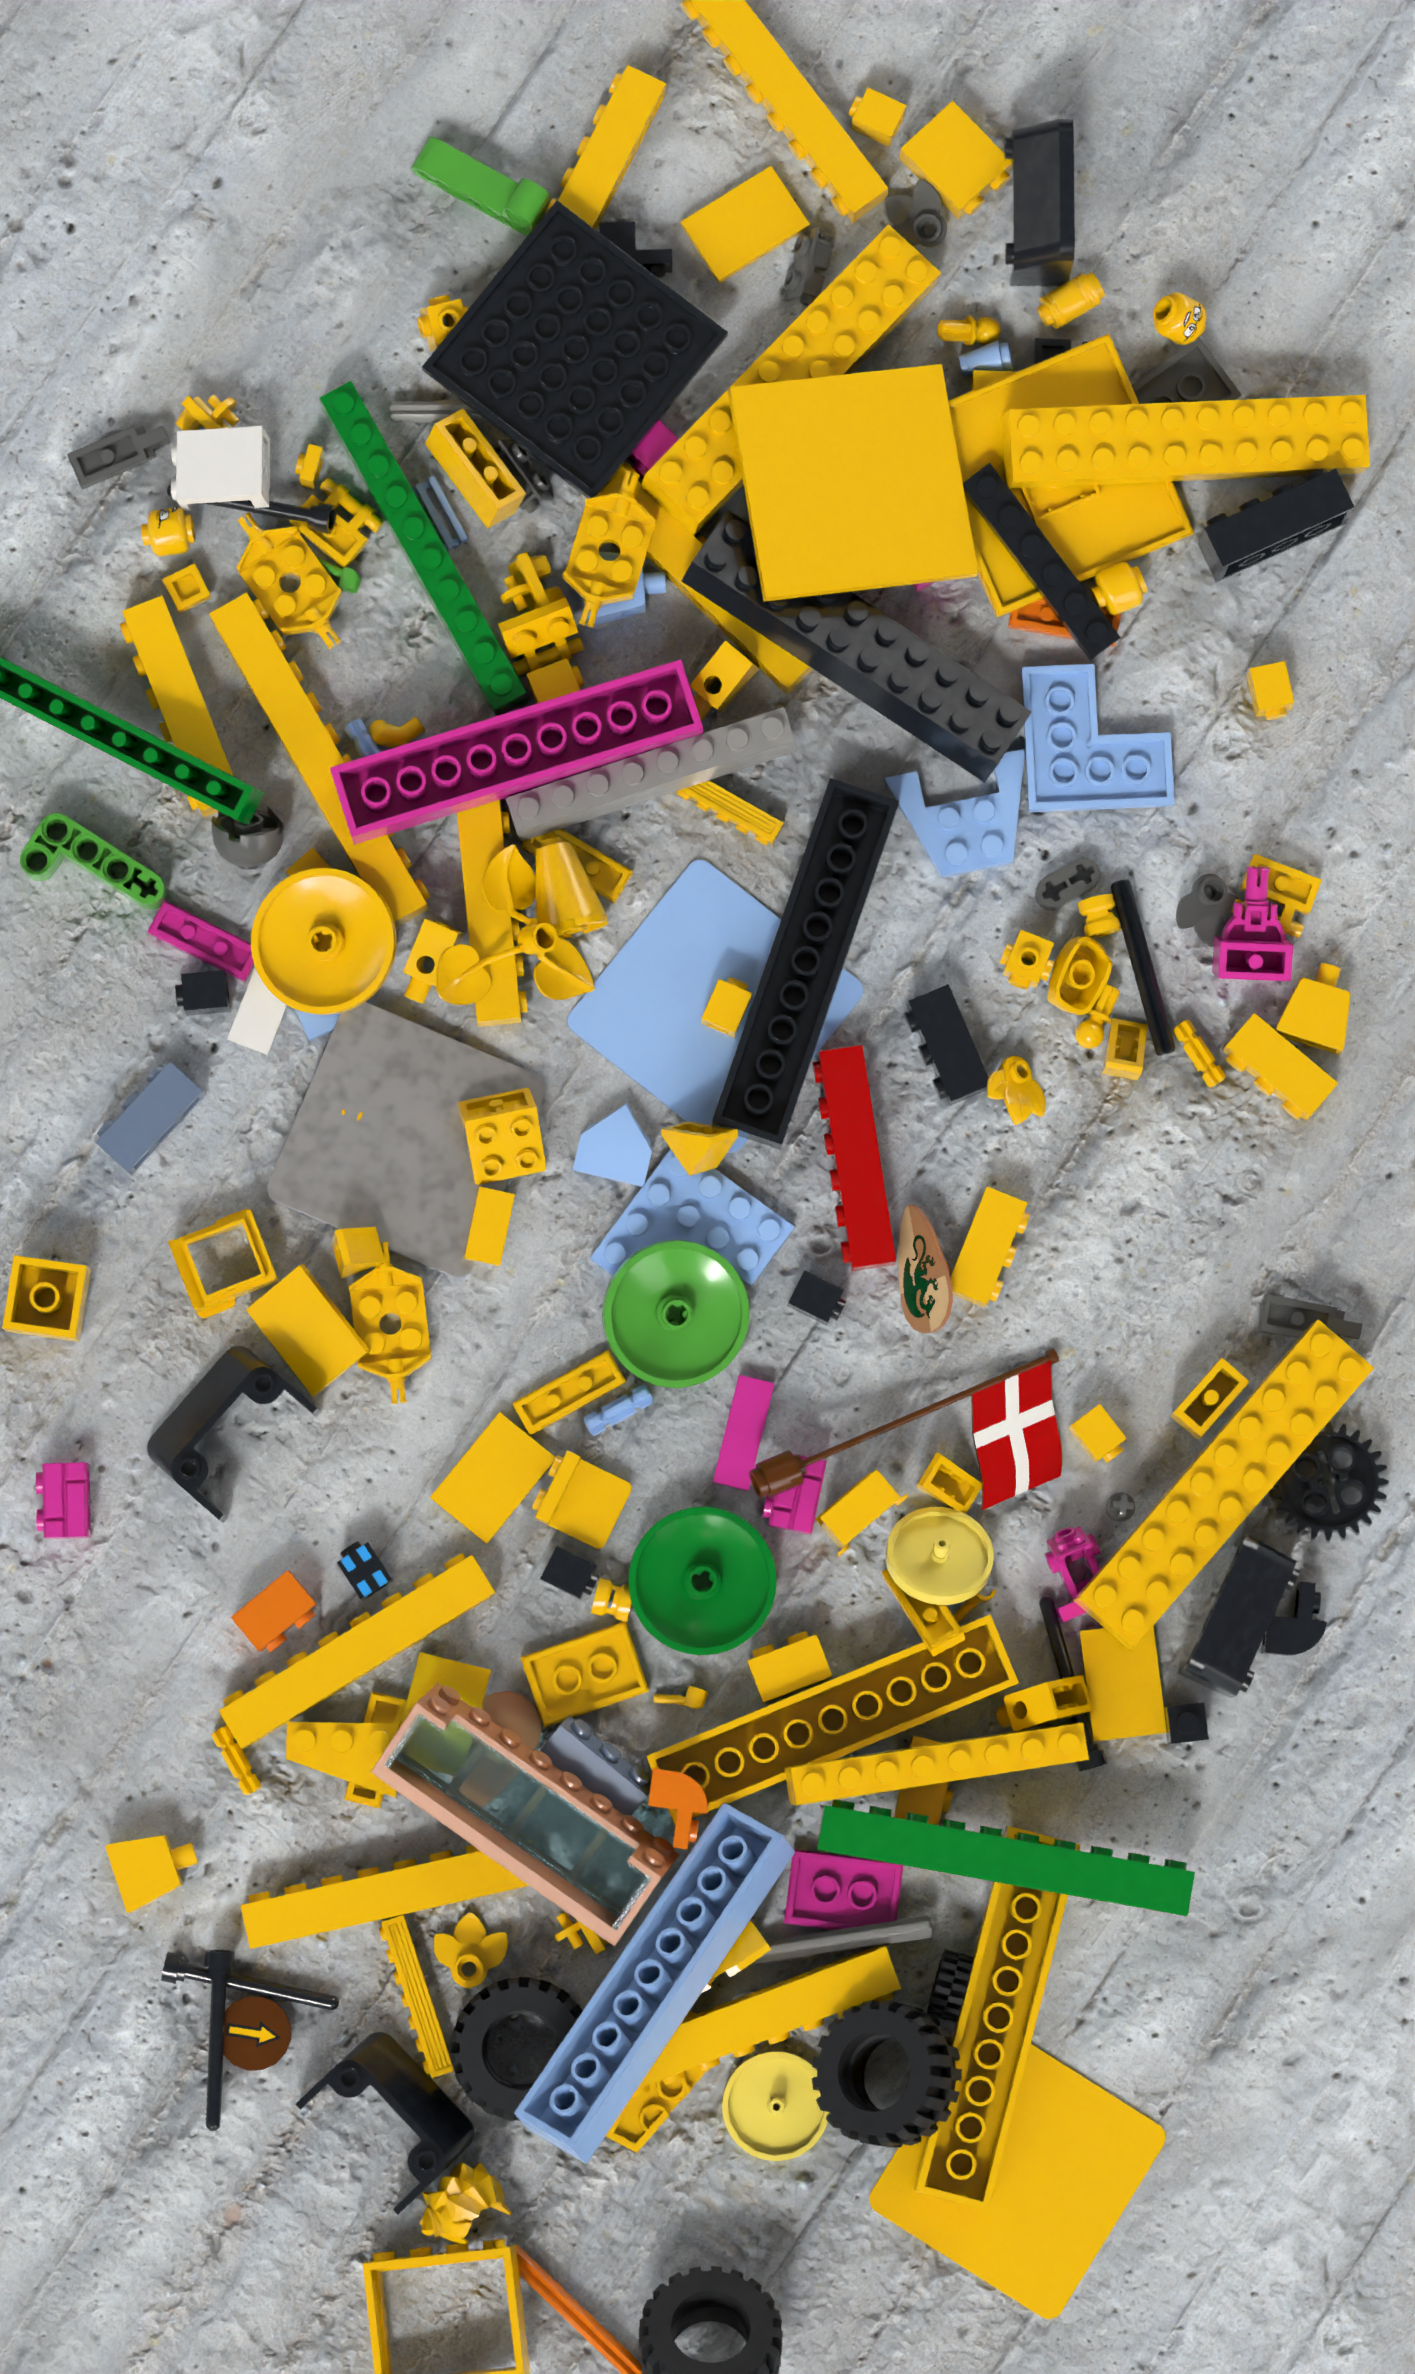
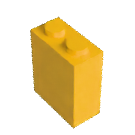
M951 101L900 148L899 159L919 180L927 181L937 190L942 204L958 220L965 213L969 216L974 214L985 202L983 197L991 189L997 192L1011 178L1009 175L1011 160L1004 158V153L954 101Z

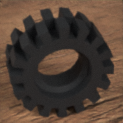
M944 1949L929 1999L928 2014L954 2022L957 2021L967 1990L974 1957Z

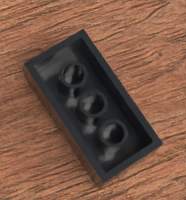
M1324 468L1316 470L1305 477L1306 482L1293 487L1292 483L1285 484L1272 492L1273 497L1260 502L1259 498H1255L1242 504L1239 507L1240 512L1229 517H1227L1226 513H1222L1209 519L1206 522L1207 527L1203 529L1198 541V546L1215 582L1221 581L1346 524L1355 506L1337 469L1335 468L1328 472Z

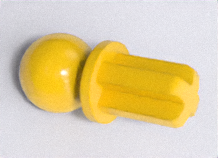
M966 316L963 320L939 321L936 332L937 337L942 341H963L965 345H972L976 340L982 345H987L999 339L1001 326L995 318L990 316L981 317L976 322L972 316Z
M1106 984L1092 1009L1086 1013L1090 1016L1089 1019L1077 1026L1075 1038L1083 1048L1093 1049L1102 1043L1104 1039L1102 1024H1111L1112 1022L1109 1017L1120 995V991L1117 988Z

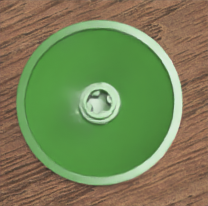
M660 1241L645 1246L629 1256L610 1279L602 1305L604 1334L615 1357L635 1376L661 1387H690L715 1377L736 1357L743 1345L748 1330L749 1301L739 1274L720 1254L706 1246L691 1241Z

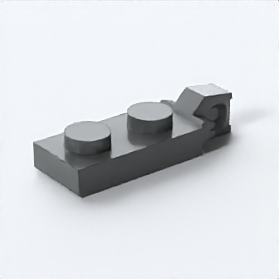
M163 425L146 432L144 426L136 429L132 426L70 452L67 455L83 490L148 463V460L156 457L155 450L171 442Z
M1264 1294L1257 1331L1299 1339L1307 1328L1319 1319L1338 1337L1359 1339L1362 1323L1344 1320L1345 1311L1337 1310V1307Z

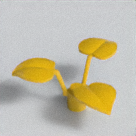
M516 845L505 847L488 863L482 877V893L491 909L503 910L507 908L508 914L511 917L526 924L518 934V945L486 957L481 961L476 950L471 946L458 944L446 949L440 956L437 964L436 991L439 997L453 1005H468L481 1000L488 993L492 981L489 973L483 967L522 952L528 955L536 954V957L540 960L536 964L533 973L537 988L545 997L552 1000H566L594 991L595 986L590 971L576 948L568 941L558 938L557 931L551 924H537L536 918H529L516 911L528 908L535 900L536 877L530 865L520 855Z

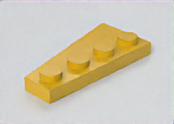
M689 2010L685 2018L695 2015L696 2013ZM697 2066L684 2071L686 2077L676 2082L664 2084V2081L660 2080L650 2084V2091L632 2097L605 2137L637 2153L669 2117L672 2110L681 2100H684L693 2086L710 2069L699 2071Z

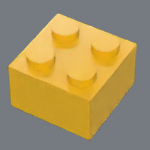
M14 1255L2 1328L11 1333L80 1342L91 1269L86 1265Z

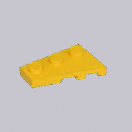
M287 1722L286 1759L397 1798V1791L372 1774L371 1771L399 1730V1724Z

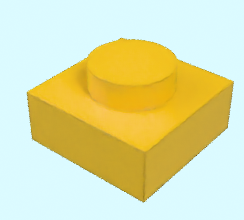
M309 444L306 454L300 453L295 474L300 475L299 480L302 487L316 489L325 458L323 447Z
M195 563L162 579L179 614L212 598Z

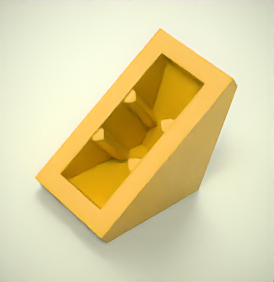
M1112 1018L1102 1074L1132 1080L1139 1079L1143 1070L1147 1024Z
M690 1121L661 1129L663 1139L689 1176L717 1168L738 1138V1129Z
M376 1227L344 1228L334 1231L332 1248L341 1279L385 1262Z
M936 1452L916 1488L951 1509L967 1514L982 1488V1483L942 1454Z

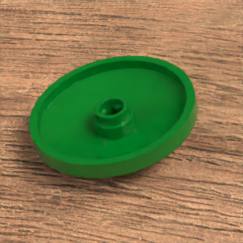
M693 1507L679 1510L654 1524L637 1545L631 1560L628 1576L632 1606L644 1628L663 1645L681 1653L697 1656L727 1652L750 1639L760 1629L769 1615L777 1585L776 1569L772 1554L759 1532L741 1517L726 1510L712 1507Z

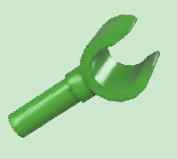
M317 557L327 572L340 577L338 588L340 587L341 590L350 593L358 592L361 578L354 569L346 567L342 569Z

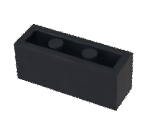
M949 984L909 1000L907 1003L909 1011L904 1012V1017L911 1033L917 1031L923 1044L918 1046V1050L925 1066L932 1064L937 1078L933 1079L932 1082L939 1099L946 1098L949 1106L987 1091L989 1077Z

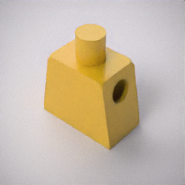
M726 640L690 684V687L697 692L693 698L701 721L713 707L723 712L760 669ZM716 680H721V690L716 694H711L710 685Z
M424 919L403 973L412 976L404 993L405 997L422 1004L425 1003L431 986L436 987V971L440 956L446 949L461 944L465 935L464 932L434 919ZM428 956L433 959L435 964L430 973L423 968L424 960Z
M1320 963L1315 981L1301 978L1274 1030L1285 1039L1339 1055L1345 1045L1351 996L1350 992L1336 988L1341 969L1331 964Z
M1083 1675L1045 1682L1005 1695V1705L999 1706L996 1714L998 1722L1002 1727L1007 1728L1011 1726L1016 1732L1043 1726L1093 1710Z
M167 1835L105 1845L127 1913L134 1912L182 1886L183 1881L179 1870L199 1863L192 1842L172 1849Z

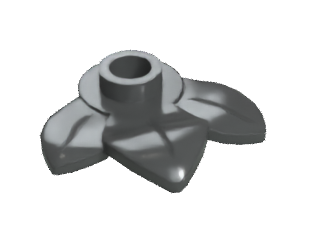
M922 179L918 180L912 197L909 195H892L885 198L886 212L894 224L892 228L913 247L918 244L924 247H934L944 240L947 234V224L940 215L942 200L937 190L930 183ZM929 222H932L936 227L935 233L931 236H927L924 233V226Z
M1214 874L1202 875L1194 881L1191 893L1182 897L1178 903L1176 910L1177 926L1179 929H1187L1194 926V931L1199 939L1209 947H1214V936L1222 935L1226 922L1233 916L1231 909L1236 899L1239 900V898L1227 892V886L1219 876ZM1206 886L1212 891L1211 899H1208L1204 894Z

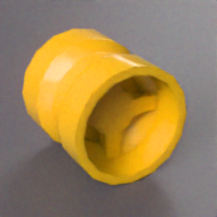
M1112 894L1090 897L1077 903L1079 913L1087 917L1083 928L1085 936L1093 939L1121 930L1119 919L1114 916L1113 912H1110L1115 906Z
M599 1578L591 1614L603 1616L607 1613L614 1615L616 1620L627 1622L632 1605L628 1584L617 1586L613 1585L611 1580ZM615 1591L612 1606L608 1608L611 1593Z

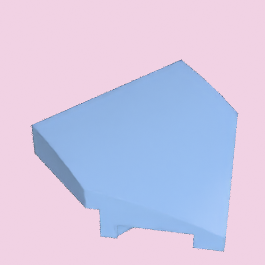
M627 1103L618 1107L616 1111L596 1123L588 1125L587 1129L581 1133L573 1166L574 1171L643 1187L646 1182L653 1148L650 1145L651 1140L649 1136L645 1135L632 1115L633 1112Z

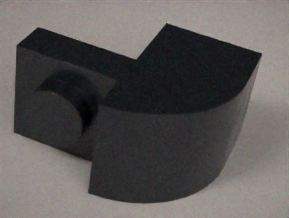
M599 222L600 234L657 278L664 277L665 273H672V249L636 250L635 222Z
M1297 1583L1294 1618L1273 1616L1262 1640L1261 1654L1293 1656L1310 1650L1320 1641L1325 1632L1327 1622L1312 1620L1313 1614H1319L1321 1592H1315L1316 1583Z

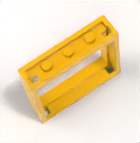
M505 2238L483 2241V2248L469 2249L468 2243H455L446 2245V2252L432 2253L431 2247H419L409 2249L410 2256L395 2257L394 2251L372 2253L373 2260L362 2263L375 2374H393L382 2271L503 2258L515 2366L450 2374H531L516 2244L505 2245Z

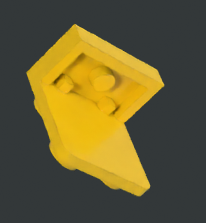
M567 1450L564 1458L557 1455L548 1475L553 1477L548 1491L541 1488L532 1508L537 1510L535 1519L593 1548L602 1549L632 1491L631 1484L582 1460L580 1456Z

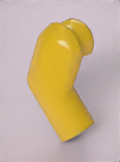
M416 716L400 727L387 724L381 719L375 720L369 727V733L374 742L389 748L408 744L426 731Z

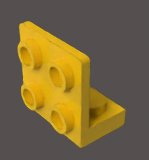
M529 1087L458 1102L476 1185L546 1170L537 1108Z

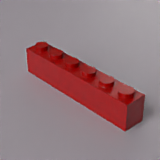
M863 1045L819 1051V1061L812 1062L815 1083H822L824 1097L818 1098L821 1120L828 1119L830 1133L823 1135L826 1155H833L835 1169L829 1170L832 1192L839 1191L841 1205L835 1206V1214L838 1228L845 1227L847 1241L840 1242L843 1263H850L851 1272L895 1265L896 1256Z

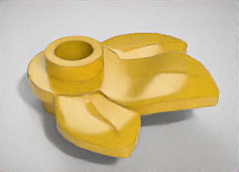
M1017 1055L1004 1059L998 1070L991 1073L988 1078L987 1096L991 1099L1004 1100L1014 1125L1025 1121L1031 1113L1039 1117L1043 1116L1046 1110L1045 1096L1040 1085L1032 1078V1072L1028 1063Z
M473 1913L466 1914L458 1922L453 1936L436 1934L434 1938L436 1958L440 1963L450 1968L453 1980L465 1988H472L481 1984L486 1978L488 1969L502 1963L508 1948L507 1934L499 1932L487 1935L482 1922ZM473 1962L476 1965V1973L473 1976L463 1974L462 1966L464 1963Z

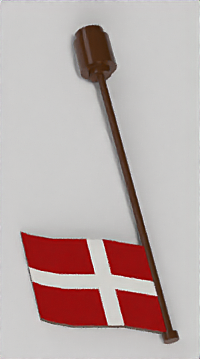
M1052 1348L1046 1351V1355L804 1460H802L799 1454L793 1455L791 1451L787 1450L761 1461L755 1465L754 1469L749 1471L752 1486L760 1498L765 1496L772 1498L802 1485L803 1476L807 1474L806 1466L971 1396L972 1437L982 1481L981 1511L1061 1476L1062 1447L1052 1402L1051 1365L1059 1362L1057 1352Z

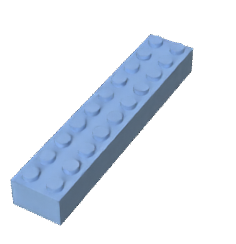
M723 1803L514 2112L528 2130L585 2164L588 2163L795 1854V1851L782 1834Z

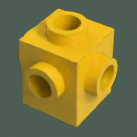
M449 294L428 299L429 306L419 309L421 316L417 317L418 329L421 337L427 338L430 352L436 350L467 312L468 307L467 305H462L461 299L450 301ZM443 317L446 320V326L443 324Z
M1020 929L1015 944L1007 943L999 962L1006 966L1003 976L1009 978L1008 983L1017 988L1028 990L1029 986L1037 988L1040 979L1047 982L1055 961L1048 959L1054 942ZM1028 959L1032 962V965L1027 966L1023 964L1022 960Z

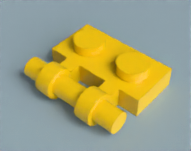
M327 477L320 486V489L329 495L324 503L335 505L336 508L341 505L354 516L348 523L336 514L335 526L331 534L315 532L314 528L309 527L307 522L290 520L289 524L292 527L296 526L299 533L340 566L347 568L369 542L359 532L361 528L366 525L373 532L377 533L384 525V521L375 515L376 510L367 503L363 505L349 494L351 490L342 483L338 485ZM312 494L301 507L310 508L312 505L317 506L323 502Z
M566 597L498 624L510 658L512 659L524 654L525 658L512 663L517 676L535 671L565 658L570 660L572 659L571 655L584 650L580 637L567 642L565 640V637L578 633ZM554 642V647L535 653V649Z
M1254 853L1248 866L1270 868L1267 900L1283 906L1280 915H1277V919L1281 923L1285 934L1299 938L1304 925L1292 921L1294 912L1297 911L1305 915L1310 914L1322 880ZM1247 871L1240 886V889L1246 891ZM1236 899L1234 902L1242 903L1243 901Z

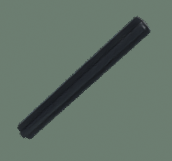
M1128 879L1119 880L1112 883L1111 892L1154 1049L1158 1056L1174 1052L1176 1047L1131 883Z

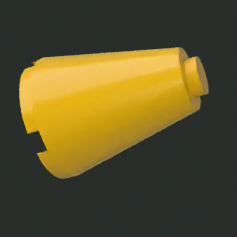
M562 837L541 841L542 847L535 851L537 924H551L556 929L558 938L561 939L572 937L571 934L583 931V934L607 926V914L571 842H563Z

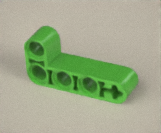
M428 137L411 166V170L423 180L526 236L541 221L550 203L549 193L537 183L526 178H522L517 183L434 137Z
M52 813L42 820L20 855L22 869L30 879L35 881L48 880L56 872L64 858H66L142 908L155 910L160 908L163 901L167 899L165 884L156 873L60 813ZM57 824L67 826V834L63 839L52 840L49 838V832L53 826ZM94 844L98 847L97 855L93 859L84 860L79 857V852L84 845ZM37 854L45 855L47 857V864L43 869L34 871L29 868V862L33 856ZM115 864H126L128 866V873L124 878L115 880L110 877V870ZM136 878H138L140 883L149 888L155 884L154 887L157 894L155 896L149 894L144 898L145 895L142 889L134 884Z

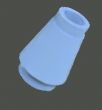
M996 340L966 354L959 355L963 377L972 376L973 370H1014L1009 342L1000 343L999 340Z

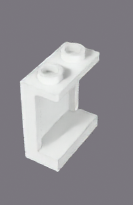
M263 426L177 431V444H173L171 448L172 463L176 466V478L171 479V495L173 500H177L184 511H191V504L246 500H250L255 508L269 507L270 438Z

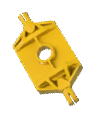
M631 471L624 472L621 488L617 493L585 500L584 511L566 570L563 572V579L585 599V606L579 623L584 626L590 612L588 627H594L598 610L602 608V605L631 600L636 591L656 525V519L635 500L634 492L640 477L635 472H633L629 486ZM606 543H614L619 547L620 554L615 560H604L599 554L601 546Z
M250 512L244 514L248 523L243 516L237 522L249 536V544L236 567L240 576L255 597L260 600L265 611L283 635L315 632V634L318 633L329 650L334 648V643L338 645L342 640L330 626L329 620L342 597L340 587H337L299 534L296 526L264 530L259 527ZM286 575H295L300 579V587L295 592L288 593L280 588V582Z
M382 1242L385 1262L374 1266L375 1269L349 1286L354 1330L370 1350L369 1353L358 1361L357 1365L361 1370L387 1379L388 1383H390L391 1404H398L397 1390L399 1389L400 1403L403 1404L407 1403L404 1383L406 1377L432 1360L423 1280L421 1277L393 1267V1264L390 1262L389 1242ZM388 1314H394L401 1319L400 1330L392 1335L384 1333L380 1327L382 1318Z

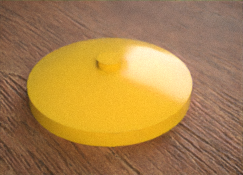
M307 869L284 879L262 901L252 926V958L262 982L281 1002L306 1013L318 1015L339 1014L365 1003L386 981L396 956V926L387 903L380 893L368 882L354 874L338 869Z

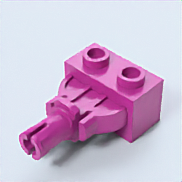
M1246 866L1245 898L1242 903L1234 902L1233 916L1226 922L1222 935L1214 936L1212 973L1219 979L1291 981L1293 944L1285 939L1284 929L1277 919L1278 905L1269 903L1268 906L1267 901L1270 868Z

